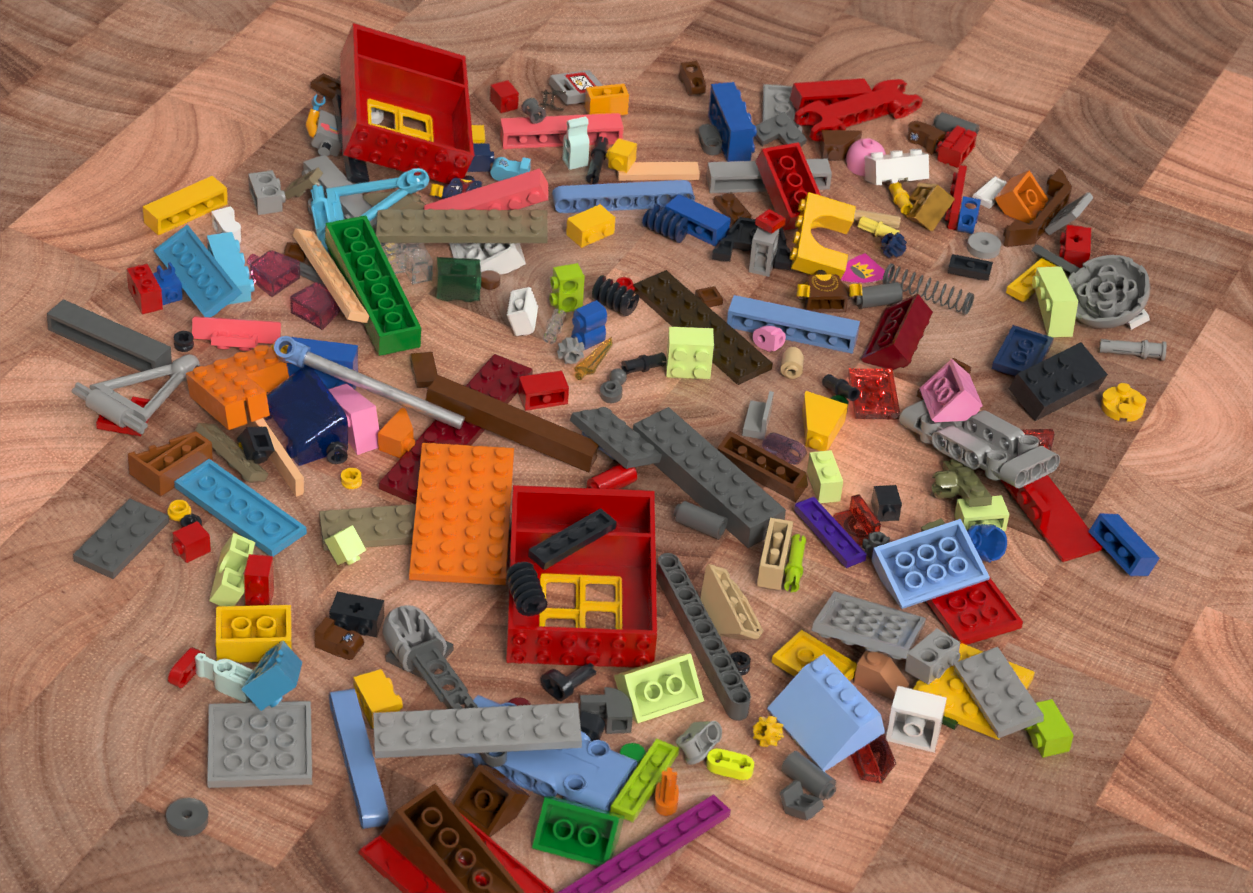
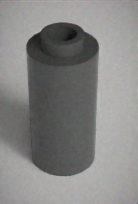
M941 112L940 115L937 114L933 122V126L944 131L945 134L948 131L951 132L956 126L974 131L977 135L979 132L978 124Z
M899 282L862 287V296L854 297L853 302L859 309L896 304L902 301L903 292Z
M687 501L678 504L674 510V517H676L677 523L718 540L722 537L727 527L728 519Z
M793 751L784 760L781 771L792 780L800 781L801 786L813 796L821 798L823 801L830 799L835 794L837 789L836 780L798 751Z

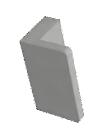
M769 391L767 403L750 401L742 436L765 439L772 411L774 392Z

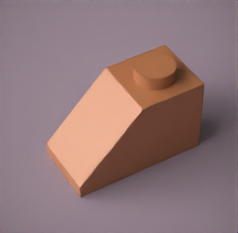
M866 650L857 663L854 684L892 700H894L898 686L909 687L908 681L888 656Z

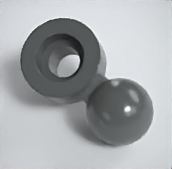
M620 368L612 370L609 375L610 381L603 383L600 387V397L606 403H616L622 398L621 385L626 382L627 375Z

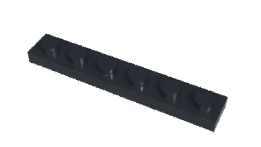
M336 94L332 101L343 154L341 96ZM343 155L347 180L357 184L369 182L366 161Z

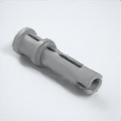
M1101 339L1099 352L1137 355L1142 359L1147 357L1160 358L1161 361H1165L1167 343L1166 341L1152 343L1148 342V340L1130 342Z

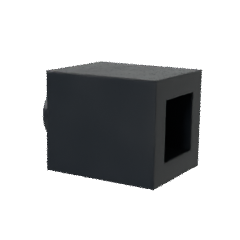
M874 486L871 504L876 521H899L902 502L897 486Z

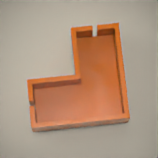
M267 345L256 346L253 350L236 353L233 357L216 360L213 364L194 368L193 371L186 373L190 397L228 430L247 424L244 401L247 403L249 420L251 422L270 416L266 393L290 385L287 363L280 361L275 351Z

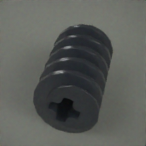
M601 275L596 280L592 289L594 301L597 300L600 304L607 305L608 308L614 309L618 313L621 312L624 316L631 315L639 302V295H634V290L629 289L627 291L626 286L620 287L618 282L613 284V280L610 278L606 280L604 275Z
M519 562L512 565L506 573V580L517 611L525 616H535L542 613L547 608L548 602L533 564Z

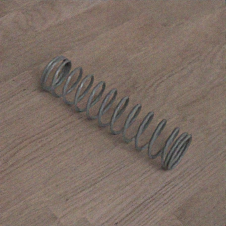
M892 263L887 266L884 272L883 284L890 283L894 275L895 265ZM900 266L897 268L895 272L894 280L892 281V283L896 281L901 269ZM906 269L900 285L903 292L909 289V293L913 295L916 292L918 293L924 276L921 275L916 290L911 293V285L916 276V272H914L909 286L906 290H903V283L908 274V269ZM931 277L928 279L925 291L921 297L924 295L926 301L932 298L934 304L940 301L941 306H945L948 303L949 309L955 307L956 312L962 311L964 315L969 313L974 301L973 293H967L962 308L958 310L957 305L962 295V289L958 293L955 304L950 307V299L955 287L951 288L948 300L945 304H942V296L947 287L945 283L939 299L935 302L934 294L938 288L939 281L935 283L933 293L927 299L926 292L930 286Z

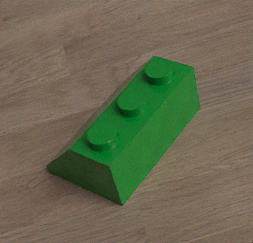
M553 796L545 797L532 849L601 866L612 859L625 816Z

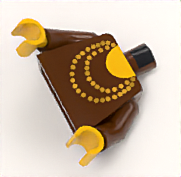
M818 270L815 275L809 276L808 282L797 285L796 296L799 300L806 299V310L846 313L848 299L862 296V284H850L847 286L838 275H827L826 271Z

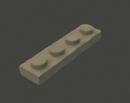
M198 423L195 431L211 441L215 453L224 457L229 462L228 465L242 474L244 480L251 483L254 481H266L268 473L259 464H255L254 460H246L243 449L216 424Z

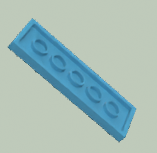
M188 224L154 249V252L167 268L169 262L174 266L175 274L181 281L182 288L204 317L216 315L221 309L242 294Z
M210 459L174 481L175 488L244 538L255 542V546L269 556L274 557L307 534L306 526Z

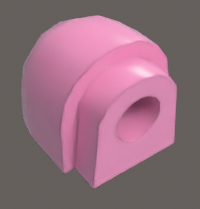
M763 326L756 329L753 333L754 343L759 348L769 352L776 351L783 346L786 339L782 329L775 326Z

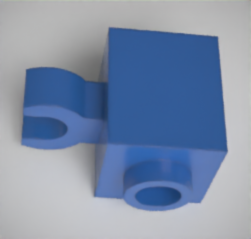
M169 262L168 269L163 270L158 265L157 272L153 273L162 289V304L166 305L183 300L182 283L175 274L174 266Z

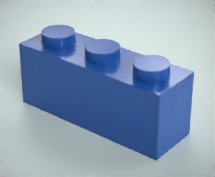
M680 194L665 205L667 213L671 210L674 211V216L680 214L681 219L683 217L688 218L687 233L704 242L716 246L728 235L731 218Z
M1100 513L1089 530V533L1130 576H1149L1160 559L1119 514Z

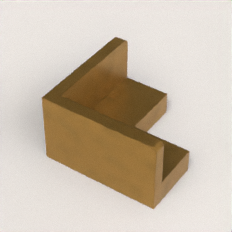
M919 183L909 197V201L914 205L906 217L911 222H919L927 230L933 231L955 198L938 184Z

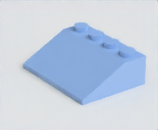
M961 519L874 547L872 563L881 582L901 609L990 579Z
M825 654L804 666L767 708L773 717H777V722L784 725V730L824 772L885 733L881 714Z

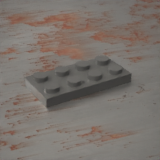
M600 407L598 409L572 413L570 421L626 469L660 462L662 454L652 444L645 441L639 433L626 425L625 421L614 415L609 408Z
M130 498L73 554L74 562L114 579L169 523V515Z

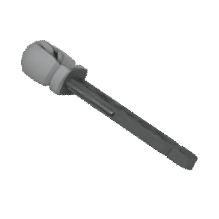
M410 605L400 606L392 610L384 620L383 635L388 647L395 657L399 659L402 667L408 672L417 669L438 700L443 702L447 709H462L461 705H464V708H479L468 694L466 686L444 657L447 648L446 641L429 617L419 608ZM433 669H441L443 672L440 674H433L430 671ZM444 685H452L455 687L452 690L442 689ZM501 752L502 755L499 757H492L489 753H479L485 763L492 767L502 766L507 761V752Z

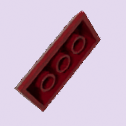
M918 293L885 308L861 357L862 362L892 371L900 367L905 368L911 363L912 356L918 349V343L924 336L923 333L930 323L929 320L933 313Z

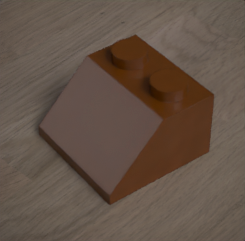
M479 764L454 803V806L464 817L487 836L491 837L517 818L530 795L496 768Z

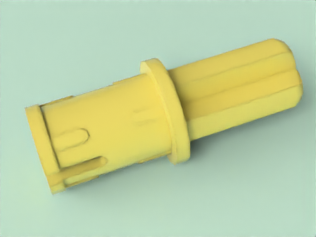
M864 216L860 218L858 223L859 228L875 234V237H884L888 233L895 235L897 232H900V230L884 225L882 221L879 223Z

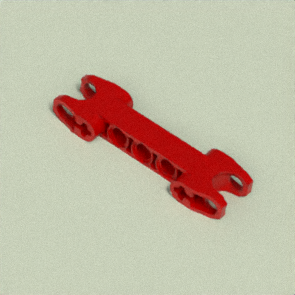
M885 80L877 83L872 89L873 92L826 106L822 101L809 103L795 113L794 122L801 126H814L809 137L813 141H821L822 130H845L846 127L889 114L896 119L907 117L921 107L923 99L917 94H903L907 85L904 80Z

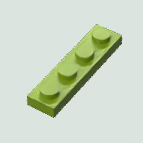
M656 738L611 805L610 812L624 815V819L634 822L655 791L657 784L661 782L662 771H667V768L671 767L677 758L679 748Z

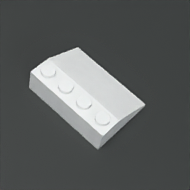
M449 243L460 279L479 277L480 273L486 270L507 274L526 264L520 243Z

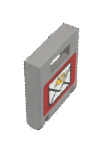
M590 70L550 75L549 80L550 86L566 105L585 102L586 87L603 86ZM564 84L570 88L569 91L564 88Z

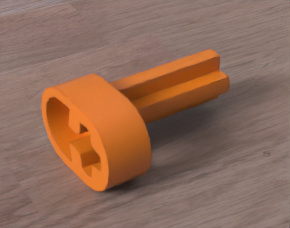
M670 767L667 768V771H662L661 782L657 784L655 791L654 807L656 812L663 816L673 815L678 808L679 788L676 784L677 772H672Z

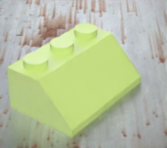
M691 653L677 654L614 675L617 689L625 693L631 701L633 719L636 723L704 701Z

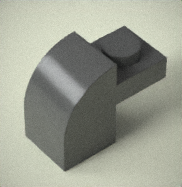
M604 687V695H580L579 717L582 711H586L605 719L606 734L631 733L633 720L632 705L625 693L615 688Z

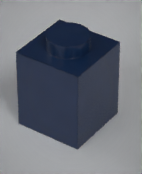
M473 143L474 158L467 172H490V165L494 162V151H490V144Z

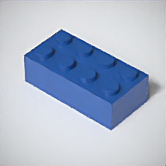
M734 82L711 84L708 118L711 125L716 126L718 129L726 161H751V155L755 151L753 137H756V126L752 124L751 115L746 111V103L741 99L740 90H737Z

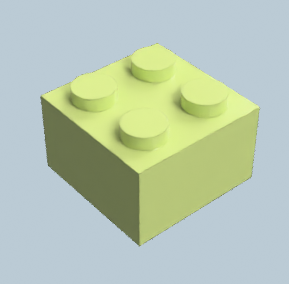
M669 327L666 377L710 379L714 349L713 328Z

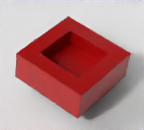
M768 209L756 218L755 225L772 234L785 225L786 218Z

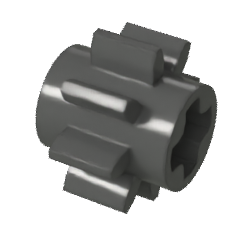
M882 532L869 533L868 539H863L862 548L865 549V553L872 560L874 547L889 543L890 537H887Z

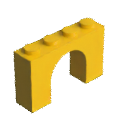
M808 192L805 200L801 199L798 206V211L801 214L798 215L795 223L798 231L795 232L792 241L795 247L792 248L789 258L792 260L791 269L815 275L818 270H824L827 275L836 274L841 279L846 271L848 254L821 246L813 238L811 229L827 228L847 235L853 224L856 206Z

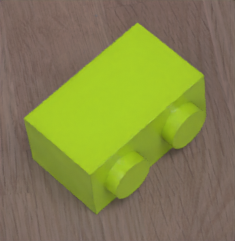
M1053 699L1037 702V706L1043 713L1044 721L1024 728L1030 735L1034 748L1038 749L1042 758L1070 752L1074 734Z

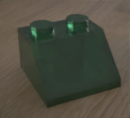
M437 257L436 298L443 301H452L453 299L463 300L464 302L480 301L482 278L480 259Z

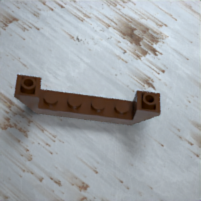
M1058 168L1053 175L1051 174L1046 183L1048 186L1047 195L1052 196L1053 199L1047 201L1043 211L1040 210L1036 219L1030 221L1029 224L1015 219L1010 226L1007 225L1003 233V237H1005L1004 246L1013 247L1035 244L1044 234L1046 226L1056 214L1068 205L1072 186L1062 169Z

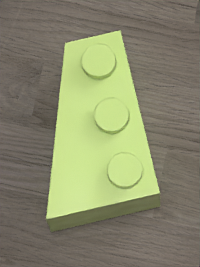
M1037 267L1036 276L1032 278V285L1036 291L1047 336L1053 338L1073 337L1078 299L1062 267Z

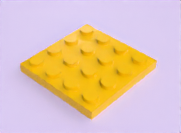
M962 643L959 649V661L980 654L983 651ZM1009 662L1025 688L1028 689L1034 679L1035 672ZM950 666L940 678H936L929 685L918 680L913 690L947 698L943 716L958 721V724L999 740L954 671V666Z

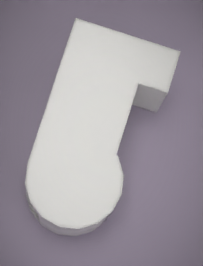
M230 206L211 211L212 227L216 233L232 232L235 240H239L240 243L241 225L235 221L233 208Z

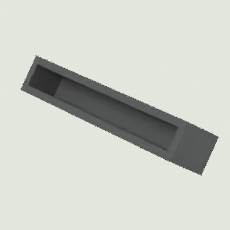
M63 299L47 313L49 331L142 372L172 364L170 346Z

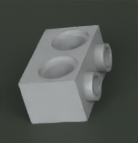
M273 170L248 174L249 192L257 214L282 212V203L286 202L284 190H281L280 180L275 177Z
M760 227L757 228L752 239L750 273L770 276L775 264L779 229L771 234Z
M935 629L909 651L906 658L905 671L929 685L936 678H940L945 670L950 666H954V663L959 661L960 642L941 630Z

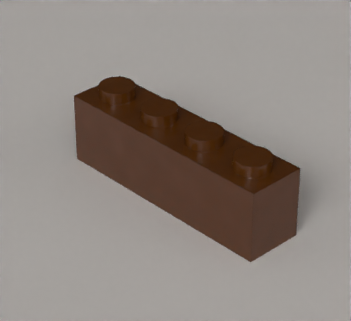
M729 431L717 448L718 451L749 478L795 503L808 486L805 471Z

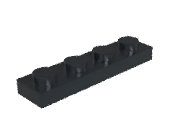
M600 508L529 549L528 557L545 570L616 529L617 521Z

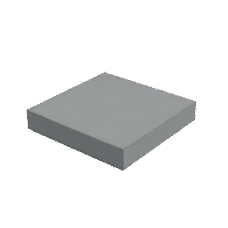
M1090 192L1063 207L1046 226L1045 231L1047 234L1050 235L1077 219L1094 198Z

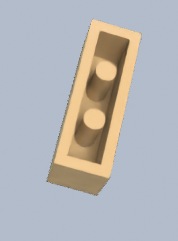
M770 518L760 562L757 586L781 590L791 542L793 521Z

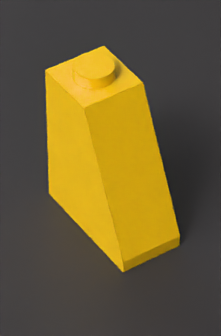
M806 391L802 408L805 446L818 451H828L845 422L848 404Z

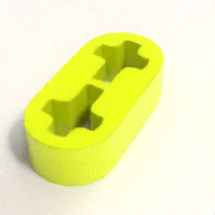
M712 749L707 754L706 767L714 774L738 780H747L753 775L754 761L751 757L724 749Z

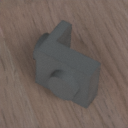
M794 780L780 791V798L787 815L807 821L824 808L821 798L803 793L800 781Z

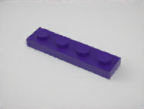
M815 497L795 504L794 511L845 568L866 561L867 554Z

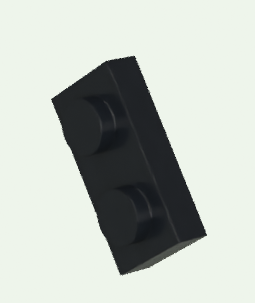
M952 254L947 273L989 281L993 262Z

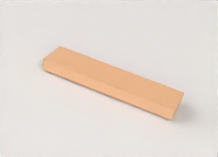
M634 162L627 173L617 170L619 181L699 180L700 175L697 162Z

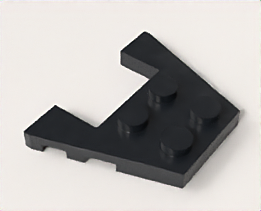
M739 217L728 231L726 238H723L718 248L713 250L712 259L731 262L733 248L751 251L752 239L758 228L755 225L756 219ZM781 227L779 228L774 268L793 271L791 269L792 260L789 259L791 252L789 247H787L786 237Z

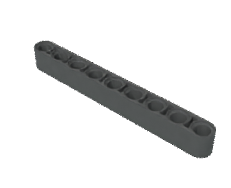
M672 553L661 554L657 563L656 578L727 715L737 721L746 719L749 714L751 694L679 558Z

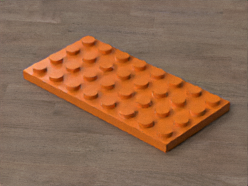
M422 443L409 580L506 585L514 448Z

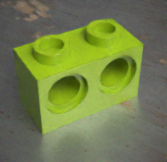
M578 263L553 267V276L550 277L552 293L549 294L551 306L555 307L558 314L572 312L583 306L585 276Z

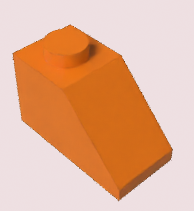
M403 407L378 432L379 451L401 458L407 451L409 452L415 445L413 427L407 410Z

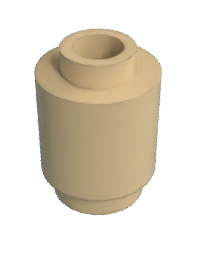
M790 347L782 354L781 373L786 378H798L803 372L804 356L800 349Z

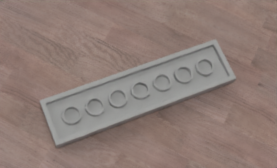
M578 703L373 713L375 758L582 748Z

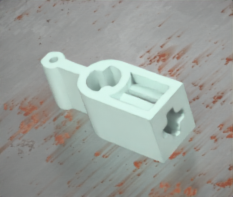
M586 116L567 120V134L563 138L562 160L569 170L588 166L589 137L587 134L588 118Z
M204 653L197 654L195 657L196 674L199 677H205L214 681V687L219 692L248 703L250 698L241 688L253 672L252 669L229 659L214 661L206 657Z

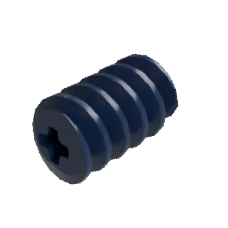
M659 204L648 209L642 219L644 227L655 230L659 234L662 233L663 236L676 240L678 243L685 239L688 232V218L683 217L681 219L680 214L674 216V211L671 210L667 213V208H661Z

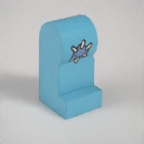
M498 157L493 162L490 174L493 179L502 181L530 172L531 159L522 158L520 162Z

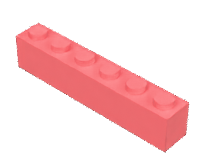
M620 113L546 116L538 124L532 123L530 117L501 118L500 137L503 149L563 146L564 135L567 134V120L586 116L588 118L587 134L589 145H595L596 139L600 136H603L601 142L606 137L609 141L608 144H615L618 138L623 139V124Z
M539 168L424 205V210L521 209L547 201L548 182Z

